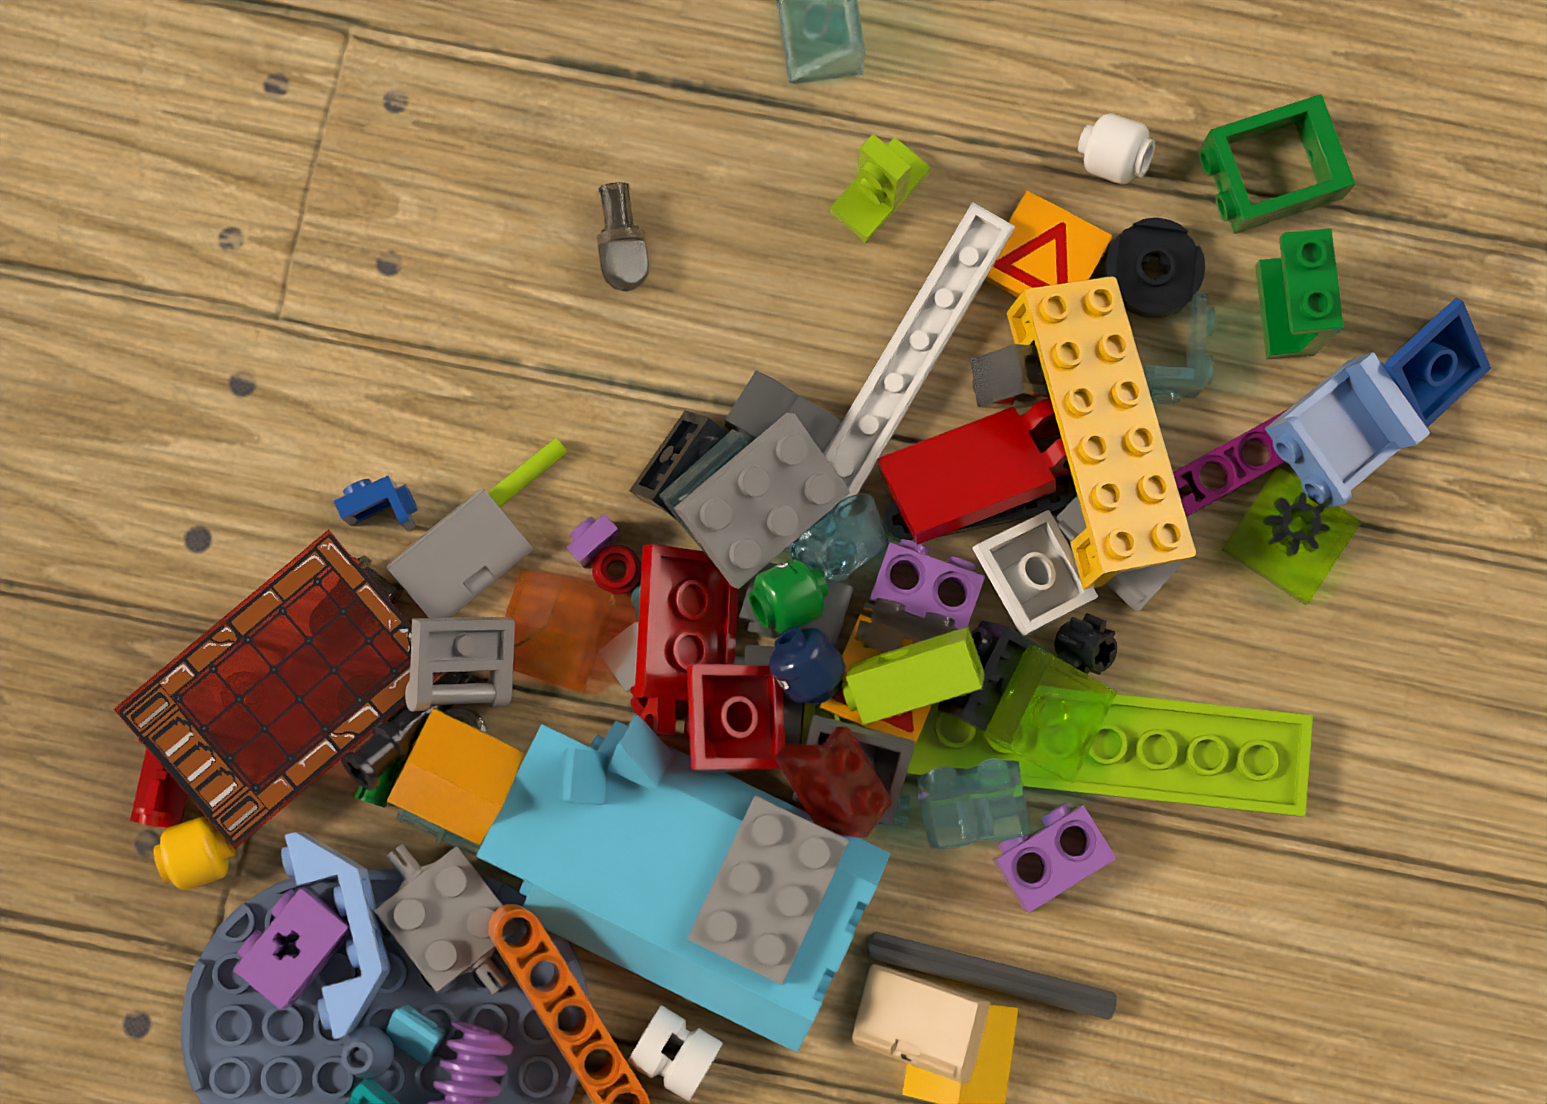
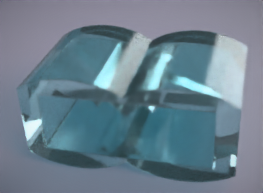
M994 758L988 759L970 769L944 766L935 768L918 777V800L931 848H958L977 842L980 839L986 841L1010 840L1031 832L1029 807L1019 761Z

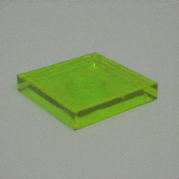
M1277 467L1231 534L1222 551L1303 605H1307L1362 521L1338 505L1328 507L1320 513L1321 524L1328 525L1330 531L1314 536L1319 545V548L1314 552L1306 551L1301 544L1296 555L1287 557L1286 546L1281 545L1279 542L1269 546L1268 541L1273 537L1272 526L1263 524V519L1270 515L1280 514L1276 510L1274 502L1283 497L1291 506L1296 496L1302 492L1304 493L1301 481L1280 467ZM1306 495V503L1312 505L1313 507L1318 506L1317 503L1313 502ZM1298 517L1288 524L1290 531L1295 533L1305 524Z
M1028 644L983 736L1057 777L1074 783L1117 691L1043 649Z

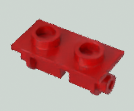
M146 746L130 821L164 828L181 824L188 793Z

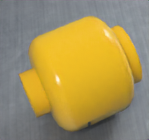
M199 817L165 829L161 835L160 844L154 846V859L162 880L166 884L173 883L182 891L191 890L223 879L228 872V858L234 857L236 854L234 844L230 843L208 817Z

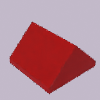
M687 665L691 770L719 774L787 769L783 689L772 675L769 666Z

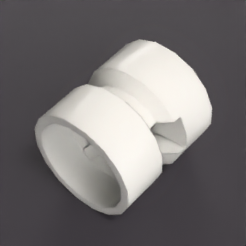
M661 1005L627 1063L650 1078L660 1074L664 1077V1087L689 1101L723 1042L700 1028L691 1032L686 1030V1020ZM667 1040L681 1047L673 1061L661 1053Z

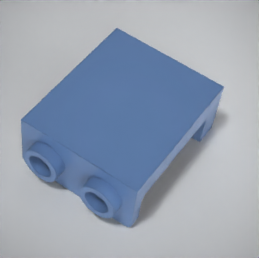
M1374 352L1345 362L1265 428L1273 440V447L1278 456L1289 463L1301 479L1304 493L1318 505L1324 504L1325 508L1345 504L1352 498L1350 491L1397 451L1417 445L1430 434Z

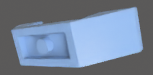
M294 832L286 834L285 838L288 847L282 848V861L288 877H295L297 885H310L335 877L339 879L340 886L334 887L335 903L340 916H348L352 936L346 938L347 952L354 968L360 966L362 977L322 987L324 998L318 1000V1010L323 1027L326 1030H332L333 1038L344 1037L356 1030L391 970L380 920L374 911L376 904L368 871L365 867L307 833Z

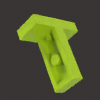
M872 134L859 148L856 179L830 206V213L863 242L867 243L930 174L931 167L896 137L886 145L876 135Z

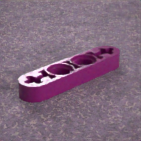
M1285 411L1173 472L1178 491L1188 484L1181 478L1187 475L1191 490L1201 499V501L1195 502L1193 493L1181 499L1186 517L1286 463L1274 450L1273 440L1265 430L1268 425ZM1257 440L1266 446L1268 460L1265 465L1252 466L1244 460L1242 448L1245 442ZM1216 464L1224 470L1226 482L1223 488L1210 490L1201 483L1199 472L1203 465Z

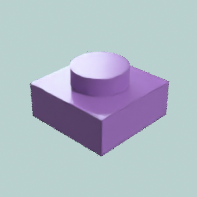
M605 514L597 521L591 516L572 531L570 537L573 539V542L567 548L582 567L585 568L602 549L610 546L621 537V534Z

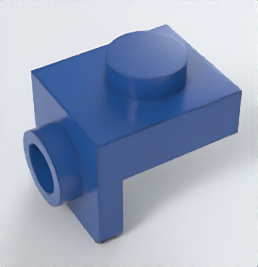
M389 475L375 482H371V479L357 481L343 490L345 496L333 501L341 519L350 526L392 507L401 526L407 531L416 527L411 514L418 511V507L406 484L398 487L397 483Z

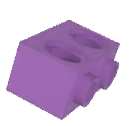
M902 539L900 545L890 542L868 605L946 633L968 627L985 576L975 573L977 566L969 561L953 556H948L947 562L928 556L929 548L921 544L917 545L913 541ZM900 565L911 567L917 574V585L909 590H901L895 587L890 580V571ZM945 582L958 584L964 591V602L957 607L944 605L938 597V587Z
M1064 803L1040 818L1045 825L1042 829L1029 837L1024 829L998 844L1002 853L992 860L1024 912L1030 913L1117 859L1084 805L1071 810L1068 804ZM1069 826L1078 828L1085 838L1084 848L1076 856L1066 854L1060 846L1061 833ZM1025 853L1036 855L1042 863L1040 877L1031 883L1021 880L1016 871L1017 861Z

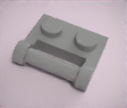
M509 617L412 619L410 681L407 684L405 693L408 709L410 711H426L430 708V705L488 703L491 708L508 707L512 697L515 619ZM490 670V678L487 683L432 685L433 672Z

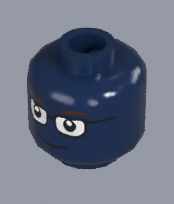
M793 627L783 632L774 643L776 649L772 652L769 659V668L790 699L797 703L818 705L832 698L840 690L846 669L845 662L824 631L818 628H805L801 630L799 627Z

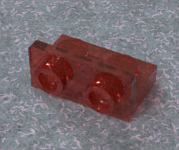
M838 726L823 745L785 744L774 758L814 824L839 836L867 838L892 804L891 797L847 726Z

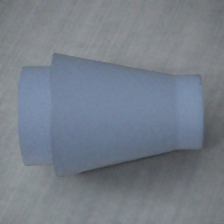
M365 1026L356 1029L347 1037L343 1045L341 1055L343 1067L348 1072L363 1079H372L382 1075L390 1067L393 1060L394 1048L392 1041L383 1030L377 1027ZM359 1047L363 1048L367 1053L368 1059L366 1063L358 1062L355 1056V1052L359 1050Z

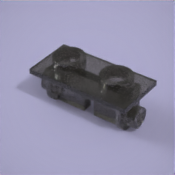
M877 598L875 605L865 602L862 613L872 617L870 623L860 620L855 640L864 642V648L886 653L900 648L903 638L911 640L912 644L959 629L954 628L956 620L932 612H926L924 619L905 614L906 606L901 603Z

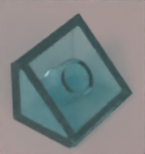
M777 0L789 83L799 84L863 75L865 45L858 0Z

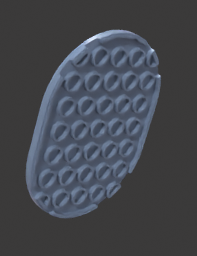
M367 870L376 908L396 894L402 882L405 881L397 870ZM479 874L503 906L506 904L524 906L527 896L519 893L520 891L501 881ZM292 877L263 890L247 902L241 904L223 921L205 947L200 959L196 961L187 984L182 1006L181 1048L190 1086L193 1093L196 1092L201 1104H346L351 1098V1093L360 1082L366 1080L353 1075L343 1067L341 1055L343 1045L349 1035L334 1039L332 1030H326L323 1027L318 1010V1000L324 998L322 987L362 977L360 966L354 968L350 962L346 941L295 1004L287 1009L279 1010L233 971L242 960L237 954L241 946L255 931L265 932L276 918L271 914L273 907L286 892L292 889L297 893L300 888L311 887L337 908L334 898V887L340 886L338 877L310 885H297L295 877ZM379 918L391 970L356 1029L372 1026L386 1032L394 1011L399 1007L409 1005L445 1029L447 1035L426 1064L419 1062L393 1044L394 1056L390 1067L382 1075L372 1079L401 1104H428V1101L445 1100L446 1095L435 1088L433 1084L434 1081L451 1080L452 1074L439 1065L441 1060L457 1059L458 1054L446 1046V1041L463 1039L464 1033L452 1025L453 1021H460L492 1030L502 1035L501 1037L510 1042L514 1047L510 1055L495 1056L505 1063L508 1068L505 1075L490 1076L491 1079L501 1086L498 1096L483 1097L491 1104L570 1103L580 1082L497 949L491 959L510 982L501 987L489 972L488 975L500 989L494 995L490 994L491 992L475 971L458 976L437 993ZM513 918L520 928L506 938L505 942L515 943L525 936L527 923L524 918ZM545 929L590 1002L588 986L581 963L571 943ZM297 934L283 938L288 943V947L284 952L286 955L301 952L296 946V942L301 936ZM542 961L532 968L530 972L531 985L543 986L552 979L554 974L552 962ZM569 1005L560 1011L557 1017L558 1028L570 1029L578 1023L581 1012L579 1006ZM359 1047V1050L355 1052V1056L358 1062L366 1063L368 1059L367 1053L363 1048ZM587 1057L584 1061V1068L587 1062Z

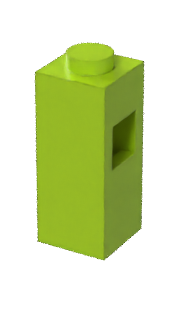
M965 627L851 664L846 675L847 681L842 683V688L849 709L852 712L858 710L862 723L865 725L981 689L985 672L969 627Z

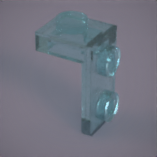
M1197 291L1189 302L1187 368L1150 365L1143 367L1152 403L1176 404L1180 402V398H1196L1205 388V384H1211L1213 356L1206 355V336H1212L1215 309L1214 307L1207 306V292Z

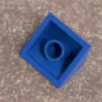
M1455 298L1382 364L1426 428L1491 369L1464 301Z

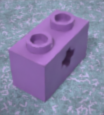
M311 887L300 888L297 893L292 889L286 892L271 911V914L276 918L264 933H261L259 930L255 931L244 942L237 953L242 960L233 971L279 1010L290 1008L295 1004L343 945L346 938L352 934L348 917H341L338 909ZM297 934L301 936L296 942V946L301 952L286 955L284 952L288 947V943L283 938Z

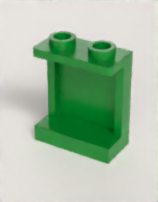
M1332 228L1284 232L1279 238L1281 258L1261 259L1255 264L1266 360L1314 356L1344 328Z

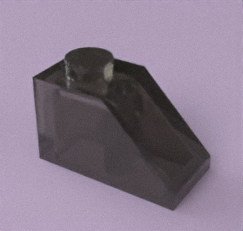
M1014 344L970 359L973 374L972 385L976 394L977 407L1007 409L1012 406L1015 409L1032 407L1035 403L1050 398L1036 346Z

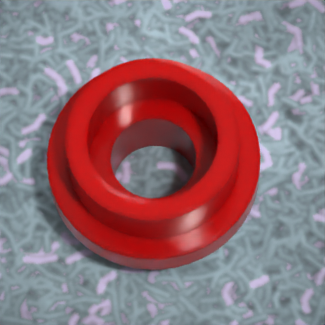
M607 546L594 558L592 564L594 581L600 589L609 594L621 595L628 593L637 586L641 579V561L637 554L627 546ZM614 562H622L627 567L626 574L620 579H613L608 574V569Z

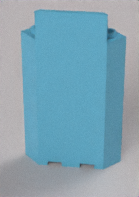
M616 720L605 738L597 734L590 747L541 724L516 774L503 807L491 825L476 857L524 880L519 892L527 896L523 907L536 916L544 929L797 1053L822 1005V1000L835 972L837 973L854 937L853 934L863 912L870 903L891 853L726 773L709 774L691 770V756L668 745L666 746L674 755L655 791L607 770L605 801L603 804L564 802L560 798L564 750L576 748L603 752L608 755L609 767L615 749L628 726ZM754 796L849 840L782 985L687 939Z

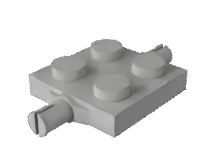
M405 844L398 846L396 850L407 863V866L402 863L393 851L386 858L389 859L405 881L402 882L396 894L374 910L437 993L458 976L475 971L491 992L490 994L494 995L500 989L488 975L489 972L501 987L510 982L491 959L497 948L488 933V922L492 914L503 905L457 846L437 862L420 867L406 849ZM513 918L509 919L502 929L504 940L520 928Z

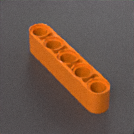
M506 904L499 907L492 914L488 922L490 938L592 1103L612 1104L619 1094L631 1092L634 1096L633 1104H650L646 1092L540 921L533 913L520 905ZM514 917L525 918L527 923L525 936L515 943L505 942L502 936V929L505 923ZM542 961L552 962L554 967L552 979L543 986L531 985L530 972L532 968ZM569 1005L579 1006L581 1012L578 1023L570 1029L558 1028L557 1017L560 1011ZM595 1049H605L607 1061L604 1067L596 1072H586L584 1061L587 1055Z

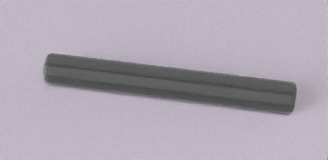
M881 932L872 933L867 948V956L873 960L1107 1020L1112 1018L1117 1004V995L1111 991Z

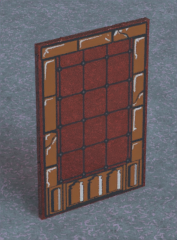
M328 529L115 707L114 711L138 737V741L146 746L204 813L206 820L210 821L230 845L236 849L337 764L347 751H352L373 733L372 729L379 722L387 721L406 705L405 693L407 684L410 681L412 625L359 565V560L353 557ZM433 672L432 682L444 672Z

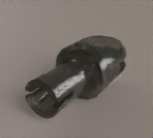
M614 182L598 188L601 196L605 228L596 237L600 269L605 282L614 290L628 292L636 289L646 280L649 271V258L645 231L640 229L638 225H634L629 192L630 184Z

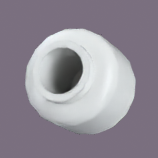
M1112 113L1101 116L1094 126L1086 125L1078 144V152L1084 154V167L1088 173L1122 185L1132 182L1136 176L1141 178L1145 175L1155 149V141L1149 138V130L1143 123Z

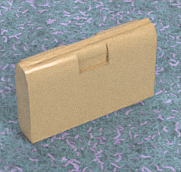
M873 964L870 966L853 1031V1043L961 1084H967L974 1070L991 1003L883 965Z

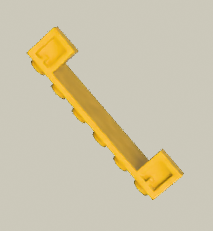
M1105 277L1024 289L1007 311V317L1018 357L1039 355L1087 528L1070 542L1083 590L1102 587L1119 572L1191 559L1196 555V550L1117 279L1115 277Z

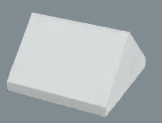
M1049 510L972 547L1018 631L1023 636L1032 635L1098 597L1094 588L1083 590L1073 552Z

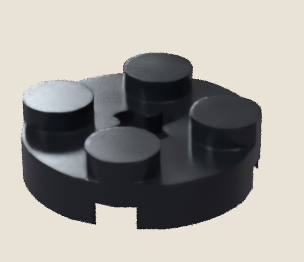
M1164 218L1142 219L1125 229L1112 242L1105 258L1104 276L1117 279L1125 309L1129 312L1146 318L1166 317L1182 311L1199 291L1205 275L1204 253L1199 244L1196 246L1194 240L1187 235L1189 231L1181 224ZM1152 256L1158 257L1159 265L1167 268V274L1159 275L1157 280L1150 279L1148 273L1142 271L1141 264H1148Z

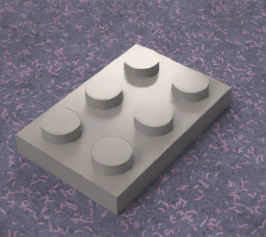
M786 413L682 500L674 509L729 584L739 589L844 499L850 491L795 413Z
M754 796L687 939L782 985L849 840Z

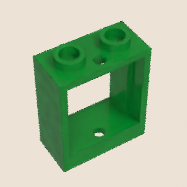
M1322 94L1211 129L1199 151L1202 168L1208 177L1213 176L1219 191L1216 194L1219 214L1223 221H1230L1234 234L1344 199L1356 184ZM1295 123L1317 184L1251 205L1229 144Z

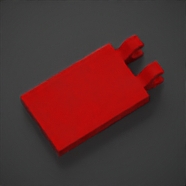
M1051 398L1035 403L1023 416H1019L1015 407L1012 406L877 458L878 470L917 545L1056 491L1055 477L1071 474L1062 438L1056 440L1043 453H1040L1034 443L1037 439L1048 438L1060 432L1058 423L1055 420L1056 416Z
M650 544L643 546L634 697L648 699L641 719L646 722L657 736H661V734L674 735L676 729L675 702L689 703L687 665H734L738 588L732 587L706 551ZM689 714L684 723L685 739H690Z

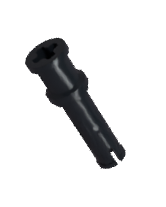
M469 671L445 672L432 685L477 683L474 675H470L467 679L463 677ZM455 704L430 705V708L426 711H410L407 707L392 722H379L372 729V737L355 752L347 751L341 757L344 768L359 785L369 791H373L380 784L379 777L397 761L404 762L409 757L412 751L411 744L418 739L432 709L435 708L446 713Z

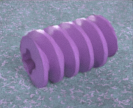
M453 1021L452 1025L463 1032L464 1037L463 1039L446 1041V1046L455 1051L458 1056L457 1059L440 1061L439 1066L452 1074L451 1080L434 1081L433 1086L446 1095L445 1100L428 1101V1104H491L483 1097L498 1096L501 1086L491 1079L490 1076L505 1075L508 1068L505 1063L495 1056L510 1055L514 1047L510 1042L501 1037L502 1035L492 1030L469 1023Z

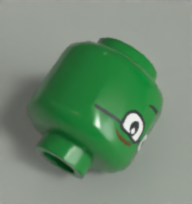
M792 559L759 573L753 583L754 590L749 592V602L757 621L765 629L771 627L777 633L782 634L790 628H801L818 620L824 611L823 597L827 596L829 591L824 576L817 568L810 569L801 560Z

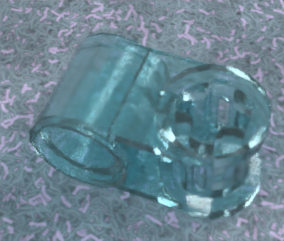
M858 494L841 500L831 511L820 518L792 543V559L801 560L810 569L817 568L829 580L842 581L869 559L882 553L888 547L889 539L874 498L868 494Z

